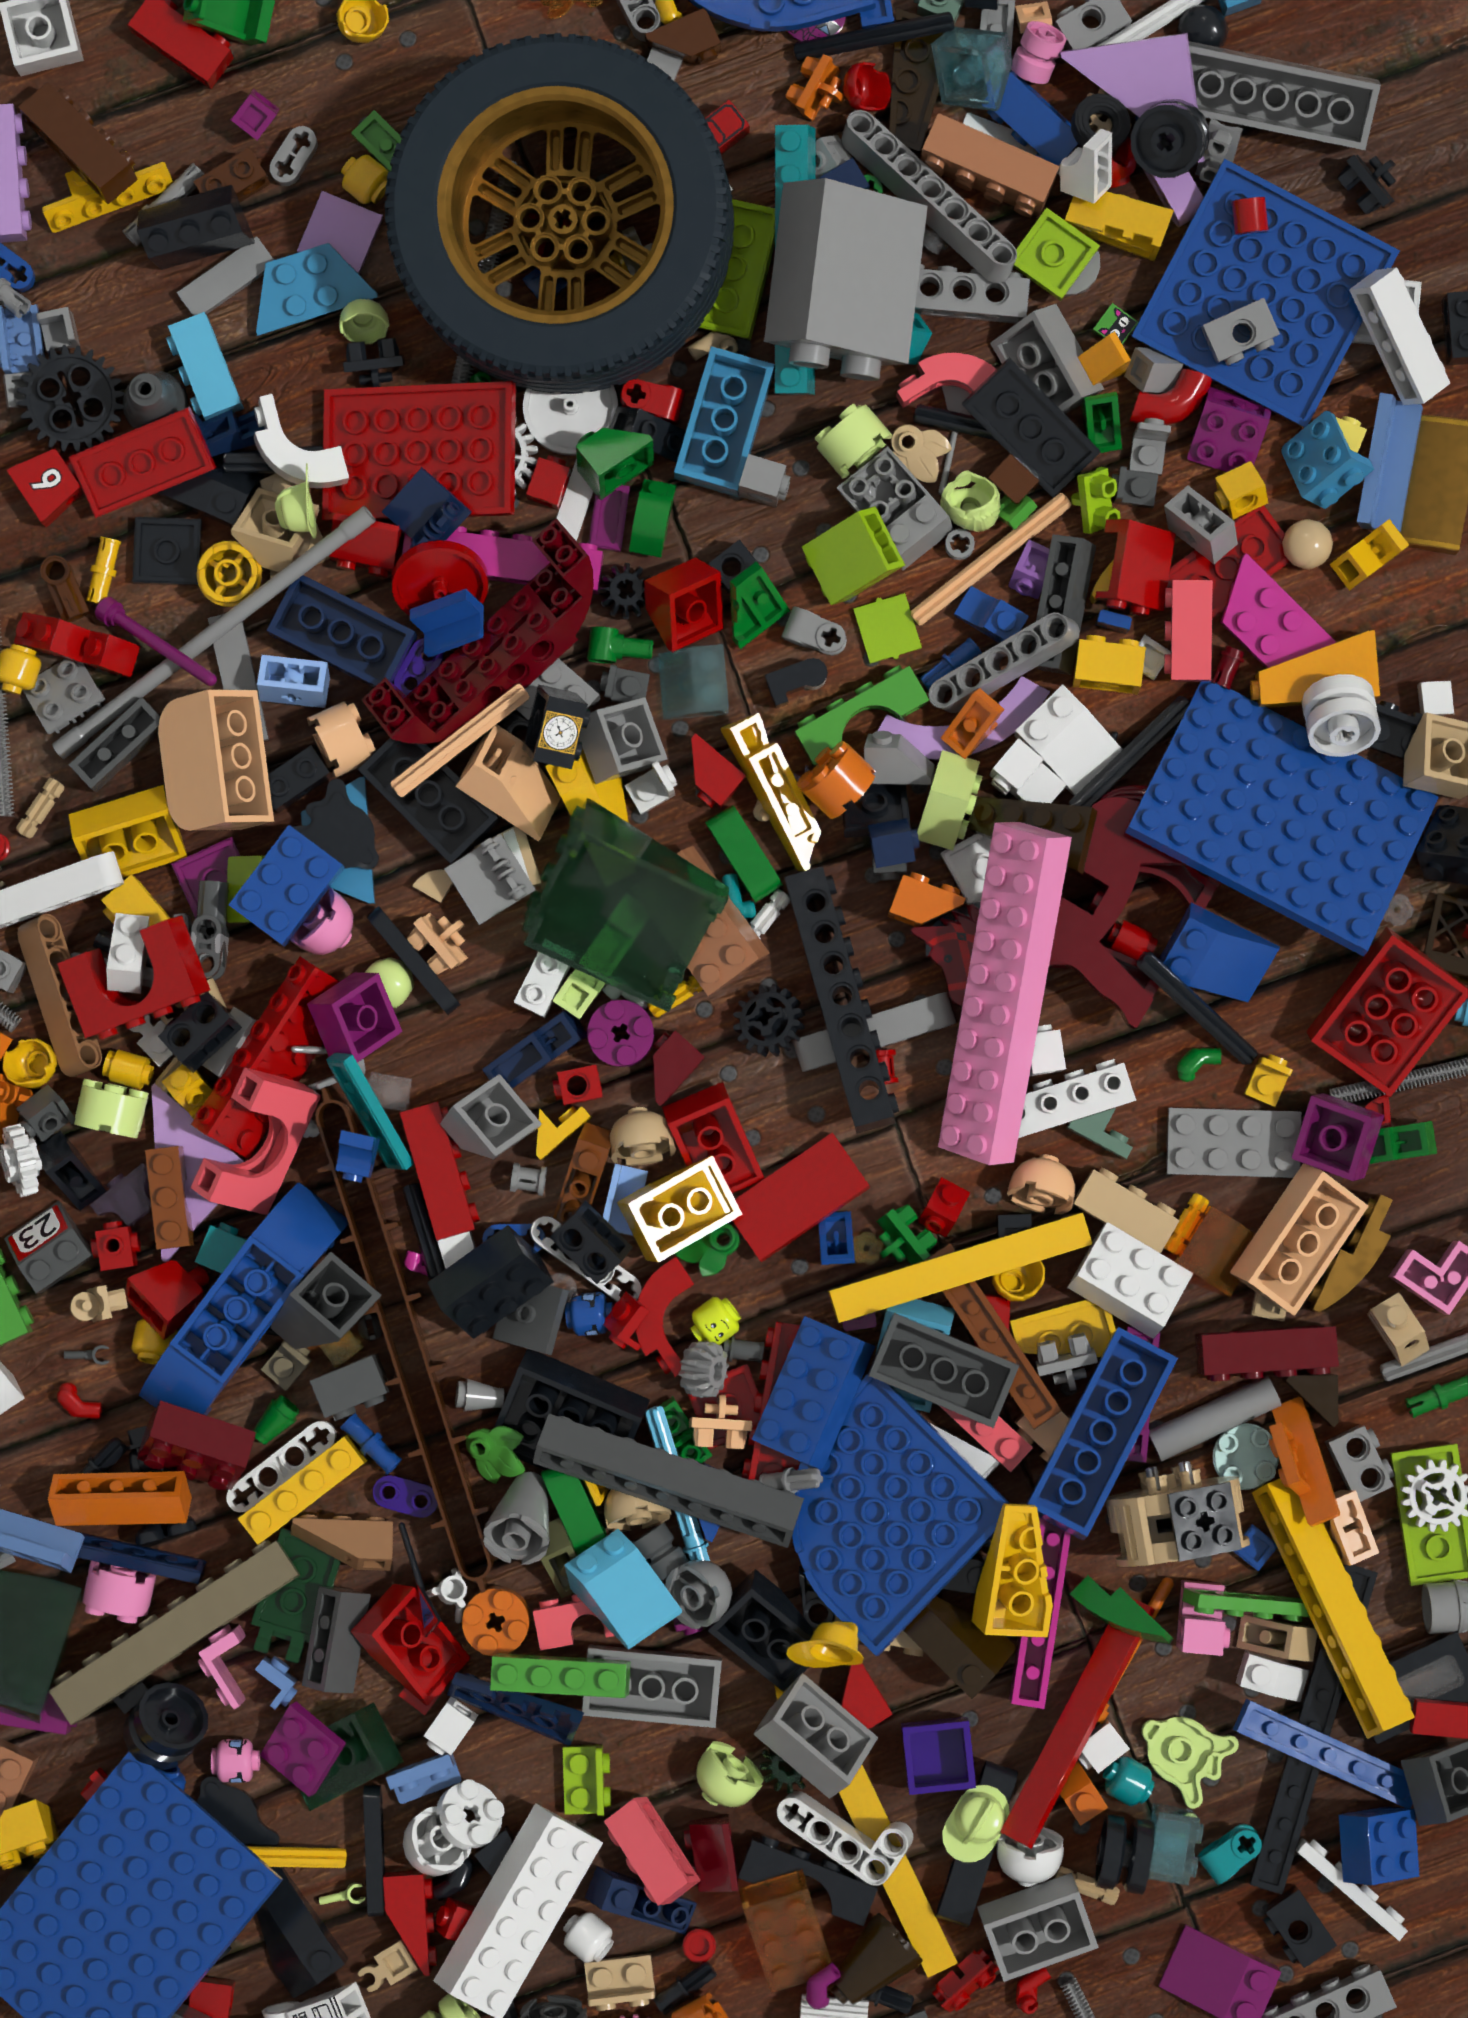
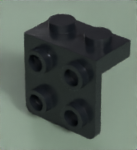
M1443 805L1438 808L1416 849L1424 879L1468 885V808Z

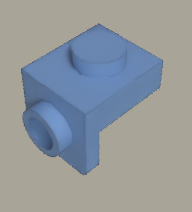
M266 1656L255 1670L281 1689L270 1707L274 1710L280 1704L286 1707L297 1693L293 1686L298 1679L287 1672L290 1667L276 1656L270 1659Z

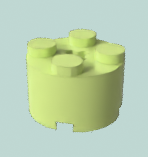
M850 405L840 414L841 422L833 428L827 426L815 437V440L819 443L817 445L818 451L842 479L851 475L847 469L853 465L860 469L880 452L886 445L882 439H891L893 436L867 405Z
M84 1078L74 1124L93 1130L110 1132L111 1134L138 1138L149 1093L129 1089V1094H126L127 1087L111 1083L105 1084L103 1089V1082Z

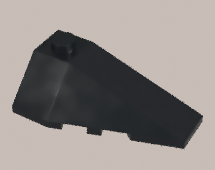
M214 456L212 458L217 467L216 469L156 493L165 499L232 528L260 486V480L264 478L265 473H225L223 470V456Z

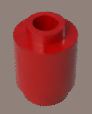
M1124 919L1120 925L1117 923L1113 924L1106 939L1111 942L1109 949L1136 960L1143 952L1153 953L1158 943V939L1152 937L1151 932Z

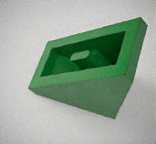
M1117 392L1084 397L1081 403V412L1086 436L1100 449L1101 453L1121 450L1122 441Z

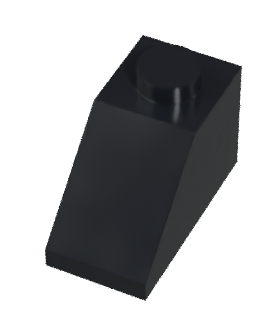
M61 1130L37 1147L42 1167L46 1174L80 1211L107 1192L85 1159Z

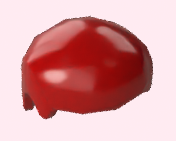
M859 62L853 64L844 76L843 94L854 110L867 112L885 110L890 102L891 85L889 76L886 72L875 70L873 68L875 63Z

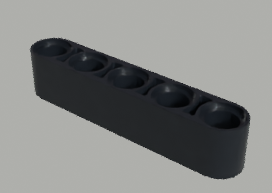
M986 1760L977 1785H988L997 1788L1005 1796L1009 1804L1018 1771ZM995 1846L985 1858L977 1862L965 1863L953 1858L938 1904L937 1918L967 1928L969 1927Z

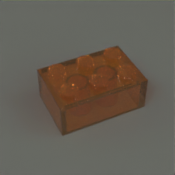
M803 1869L739 1889L743 1911L770 1993L806 1983L811 1976L832 1963Z

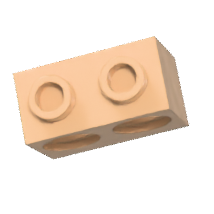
M1338 1490L1334 1492L1340 1516L1324 1522V1526L1331 1541L1335 1543L1338 1549V1556L1342 1564L1351 1566L1378 1554L1379 1550L1356 1490Z

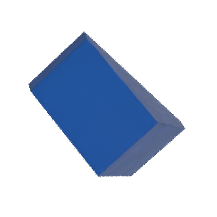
M851 1211L835 1212L818 1223L821 1265L855 1263Z

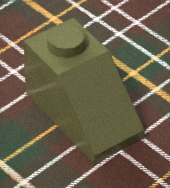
M559 1517L549 1522L550 1543L547 1553L541 1561L562 1599L574 1593L570 1589L564 1564L578 1555Z

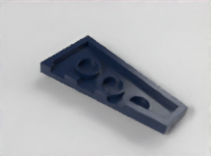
M455 1673L447 1693L448 1696L565 1745H571L584 1712L522 1692L491 1691L490 1682L480 1680L469 1673Z

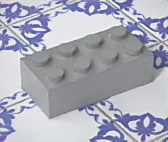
M589 1645L587 1658L631 1661L629 1695L626 1698L583 1696V1716L716 1728L722 1657Z

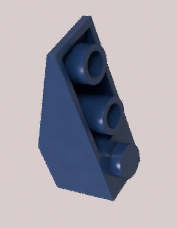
M596 1867L585 1898L599 1909L686 1934L697 1905L695 1901L680 1896L671 1904L658 1906L645 1894V1885L642 1881L625 1874Z

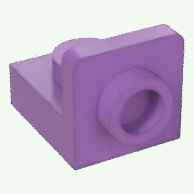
M1028 539L1008 586L1021 595L1038 599L1043 587L1050 549Z

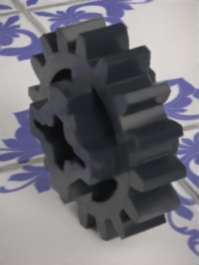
M772 984L770 991L763 985H760L759 994L757 995L748 991L749 1001L739 1000L738 1002L743 1008L742 1012H735L733 1014L735 1018L740 1020V1023L733 1026L736 1032L742 1033L737 1038L738 1041L746 1045V1049L754 1054L757 1051L762 1057H766L769 1050L774 1056H779V1048L781 1047L790 1051V1040L798 1042L800 1040L799 1036L795 1034L796 1031L805 1029V1025L798 1021V1019L805 1016V1012L797 1008L801 1004L800 1000L795 996L792 997V993L788 989L784 988L781 991L775 984ZM774 1001L783 1003L786 1008L777 1007ZM753 1033H756L757 1035L761 1034V1036L764 1037L765 1041L756 1039L753 1036Z

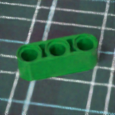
M734 805L729 806L705 821L712 836L755 903L783 886L774 868Z
M546 1469L541 1472L545 1486L577 1555L605 1538L607 1533L583 1480L552 1469Z

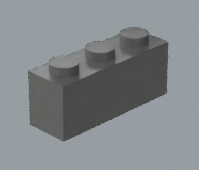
M139 698L68 765L93 791H99L158 736L160 715L144 698Z
M319 1586L302 1686L322 1692H354L362 1645L350 1631L368 1612L371 1594L350 1588Z

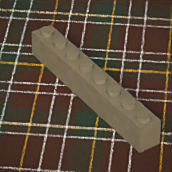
M269 1539L262 1542L251 1550L254 1556L245 1562H242L241 1558L233 1561L223 1569L226 1573L216 1581H214L213 1577L206 1579L195 1587L198 1593L186 1600L183 1595L167 1605L169 1612L160 1618L154 1614L138 1625L141 1630L133 1636L129 1637L128 1633H125L110 1643L113 1649L101 1656L98 1651L81 1662L84 1668L74 1675L69 1670L53 1681L56 1686L49 1690L69 1724H77L299 1577L300 1573L280 1542L275 1541L271 1544Z

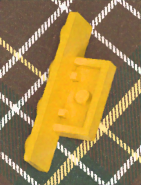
M160 162L136 171L135 175L138 180L109 204L74 170L65 173L72 196L42 207L43 214L53 233L62 231L162 193L173 183L166 163Z

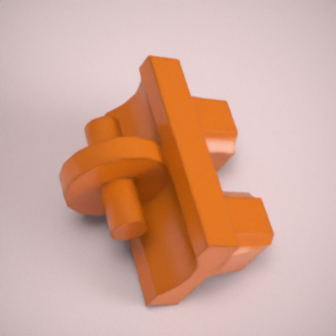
M825 54L822 55L821 59L807 56L800 71L804 77L809 78L807 85L804 88L794 83L786 93L788 102L796 107L805 119L812 122L820 108L827 110L831 101L840 104L844 99V95L838 91L842 80L837 76L841 70L833 64L832 57Z

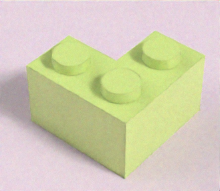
M942 750L918 827L919 841L953 851L957 838L964 839L969 821L963 818L965 814L972 815L977 799L975 795L978 793L983 777L977 775L980 761L971 758L964 759L960 755Z

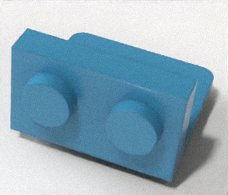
M1324 411L1285 443L1281 449L1301 497L1324 509L1336 503L1342 495L1353 486L1362 482L1374 470L1370 459L1350 450L1335 415L1330 411Z

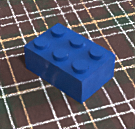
M288 825L228 905L285 947L345 867L292 826Z

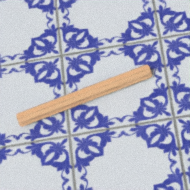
M1063 493L1057 494L1022 522L1016 530L1013 529L912 609L910 613L913 620L919 626L926 623L1023 546L1028 539H1032L1071 507V502Z

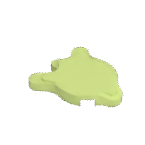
M1183 1716L1161 1721L1150 1719L1141 1728V1734L1147 1745V1756L1152 1768L1164 1780L1173 1783L1179 1788L1184 1803L1191 1809L1199 1807L1203 1802L1200 1785L1201 1779L1207 1777L1214 1781L1218 1780L1221 1777L1222 1759L1235 1753L1239 1747V1742L1235 1736L1213 1734L1206 1730L1199 1722Z

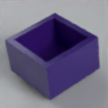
M968 1717L901 1723L909 1795L976 1788Z

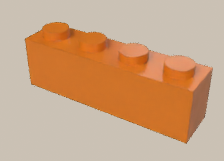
M184 1471L53 1474L48 1495L49 1506L56 1526L187 1523L192 1499Z

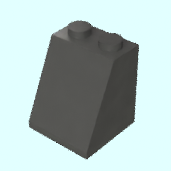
M330 1252L289 1294L270 1328L294 1349L338 1342L377 1302L381 1294Z

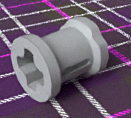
M514 1163L510 1192H516L519 1189L537 1192L538 1196H543L547 1167L533 1169L520 1167L519 1163Z

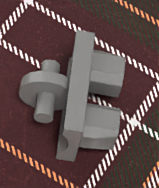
M1211 119L1209 123V144L1204 154L1205 161L1198 163L1195 173L1200 176V180L1212 183L1224 158L1233 163L1243 128L1226 126L1217 120Z
M1085 1333L1068 1336L1071 1353L1059 1356L1054 1340L1037 1343L1038 1361H1035L1039 1376L1065 1370L1064 1373L1052 1376L1055 1385L1067 1382L1070 1391L1076 1390L1075 1380L1087 1377L1085 1368L1073 1371L1072 1369L1098 1363L1094 1348L1090 1347Z

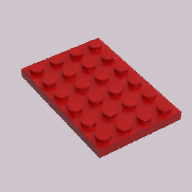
M513 381L324 389L323 450L341 446L349 480L347 484L322 488V520L333 522L334 513L351 516L362 506H365L371 512L375 520H390L382 513V510L421 467L472 511L468 517L514 515L516 383Z

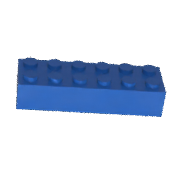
M1120 1327L1114 1331L1026 1505H1035L1037 1507L1039 1518L1081 1540H1085L1088 1537L1178 1360L1177 1357Z

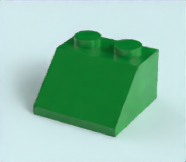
M601 428L595 433L593 431L588 432L580 438L578 445H576L577 471L598 498L602 500L614 492L616 488L626 484L654 465L653 439L648 434Z

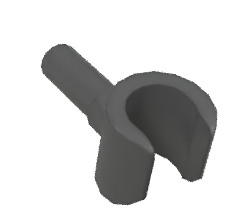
M98 1345L93 1350L64 1351V1359L94 1360L95 1363L104 1365L110 1360L99 1361L96 1359L95 1354L98 1349H109V1347Z

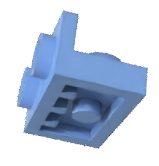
M445 1752L443 1755L437 1754L389 1772L386 1780L390 1790L394 1789L398 1802L404 1804L460 1783L462 1777L453 1753L450 1755Z

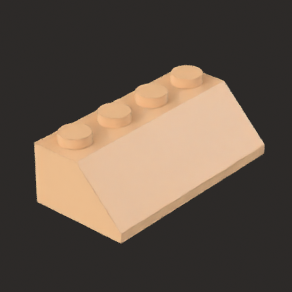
M1303 1163L1230 1273L1261 1296L1295 1316L1368 1208V1205L1324 1171Z

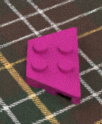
M1247 553L1240 557L1239 569L1235 581L1232 583L1229 600L1224 608L1220 623L1266 668H1270L1336 643Z

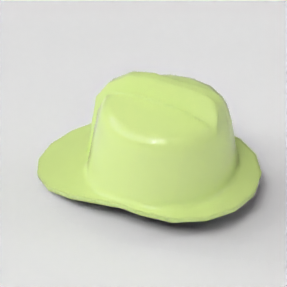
M306 463V481L282 490L276 498L275 511L282 528L289 529L292 532H310L314 539L317 537V525L314 506L309 492L308 463Z
M976 1785V1788L968 1789L960 1797L946 1820L942 1831L943 1844L947 1852L954 1859L965 1863L977 1862L985 1858L997 1843L1002 1834L1000 1831L1010 1814L1009 1804L1005 1796L997 1788L988 1785Z

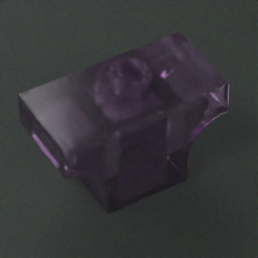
M142 1163L126 1177L122 1173L106 1185L109 1190L90 1205L98 1216L113 1212L119 1215L127 1226H133L152 1211L148 1189L147 1164Z

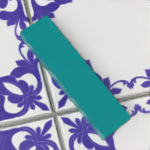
M332 1054L326 1059L327 1064L368 1136L380 1139L377 1151L387 1168L407 1170L414 1162L353 1054Z

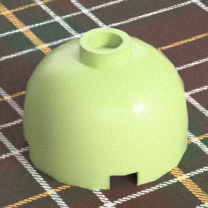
M713 1741L702 1754L697 1764V1781L703 1791V1798L714 1806L719 1804L725 1807H739L746 1804L756 1795L763 1786L761 1784L764 1778L749 1758L745 1756L744 1762H741L731 1754L736 1748L719 1741Z

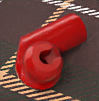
M67 1382L60 1386L57 1400L70 1416L101 1419V1402L82 1401L77 1395V1387L73 1383Z
M1045 1967L1026 1974L1017 1983L1015 2001L1017 2007L1025 2014H1032L1037 2010L1038 1987L1052 1978Z

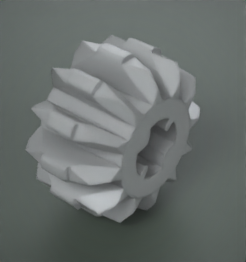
M691 1342L689 1348L683 1352V1360L680 1361L681 1370L678 1373L682 1377L680 1386L685 1388L686 1394H691L694 1397H716L719 1390L724 1388V1380L728 1378L726 1374L729 1364L726 1363L727 1352L723 1351L722 1345H717L714 1342Z

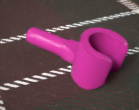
M408 1250L404 1260L405 1267L411 1271L428 1276L425 1266L422 1265V1255Z

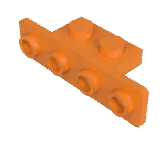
M1296 1397L1272 1410L1276 1424L1269 1426L1272 1439H1269V1445L1273 1455L1279 1458L1282 1468L1278 1469L1281 1482L1285 1488L1290 1487L1299 1496L1307 1523L1314 1527L1340 1516V1510L1304 1399Z

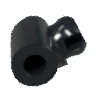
M470 1857L465 1859L459 1868L449 1873L446 1880L433 1887V1894L436 1899L443 1901L467 1887L474 1870V1861Z

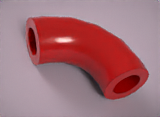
M1182 369L1176 384L1168 392L1150 394L1140 390L1129 421L1138 424V422H1144L1146 418H1156L1164 420V425L1183 421L1200 407L1210 389L1212 378L1198 371Z

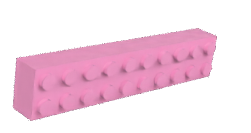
M1022 822L994 823L938 1143L939 1148L987 1165L1013 1163L1015 1159L1072 837Z

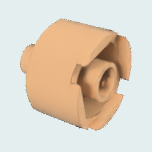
M343 701L307 718L309 726L316 724V727H314L316 733L312 735L327 767L335 766L336 768L332 772L334 778L361 767L374 754L373 752L376 751L369 734L365 733L362 735L359 728L361 717L354 703L347 705Z

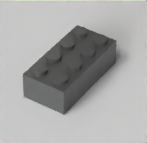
M893 1312L868 1376L994 1428L1020 1365Z

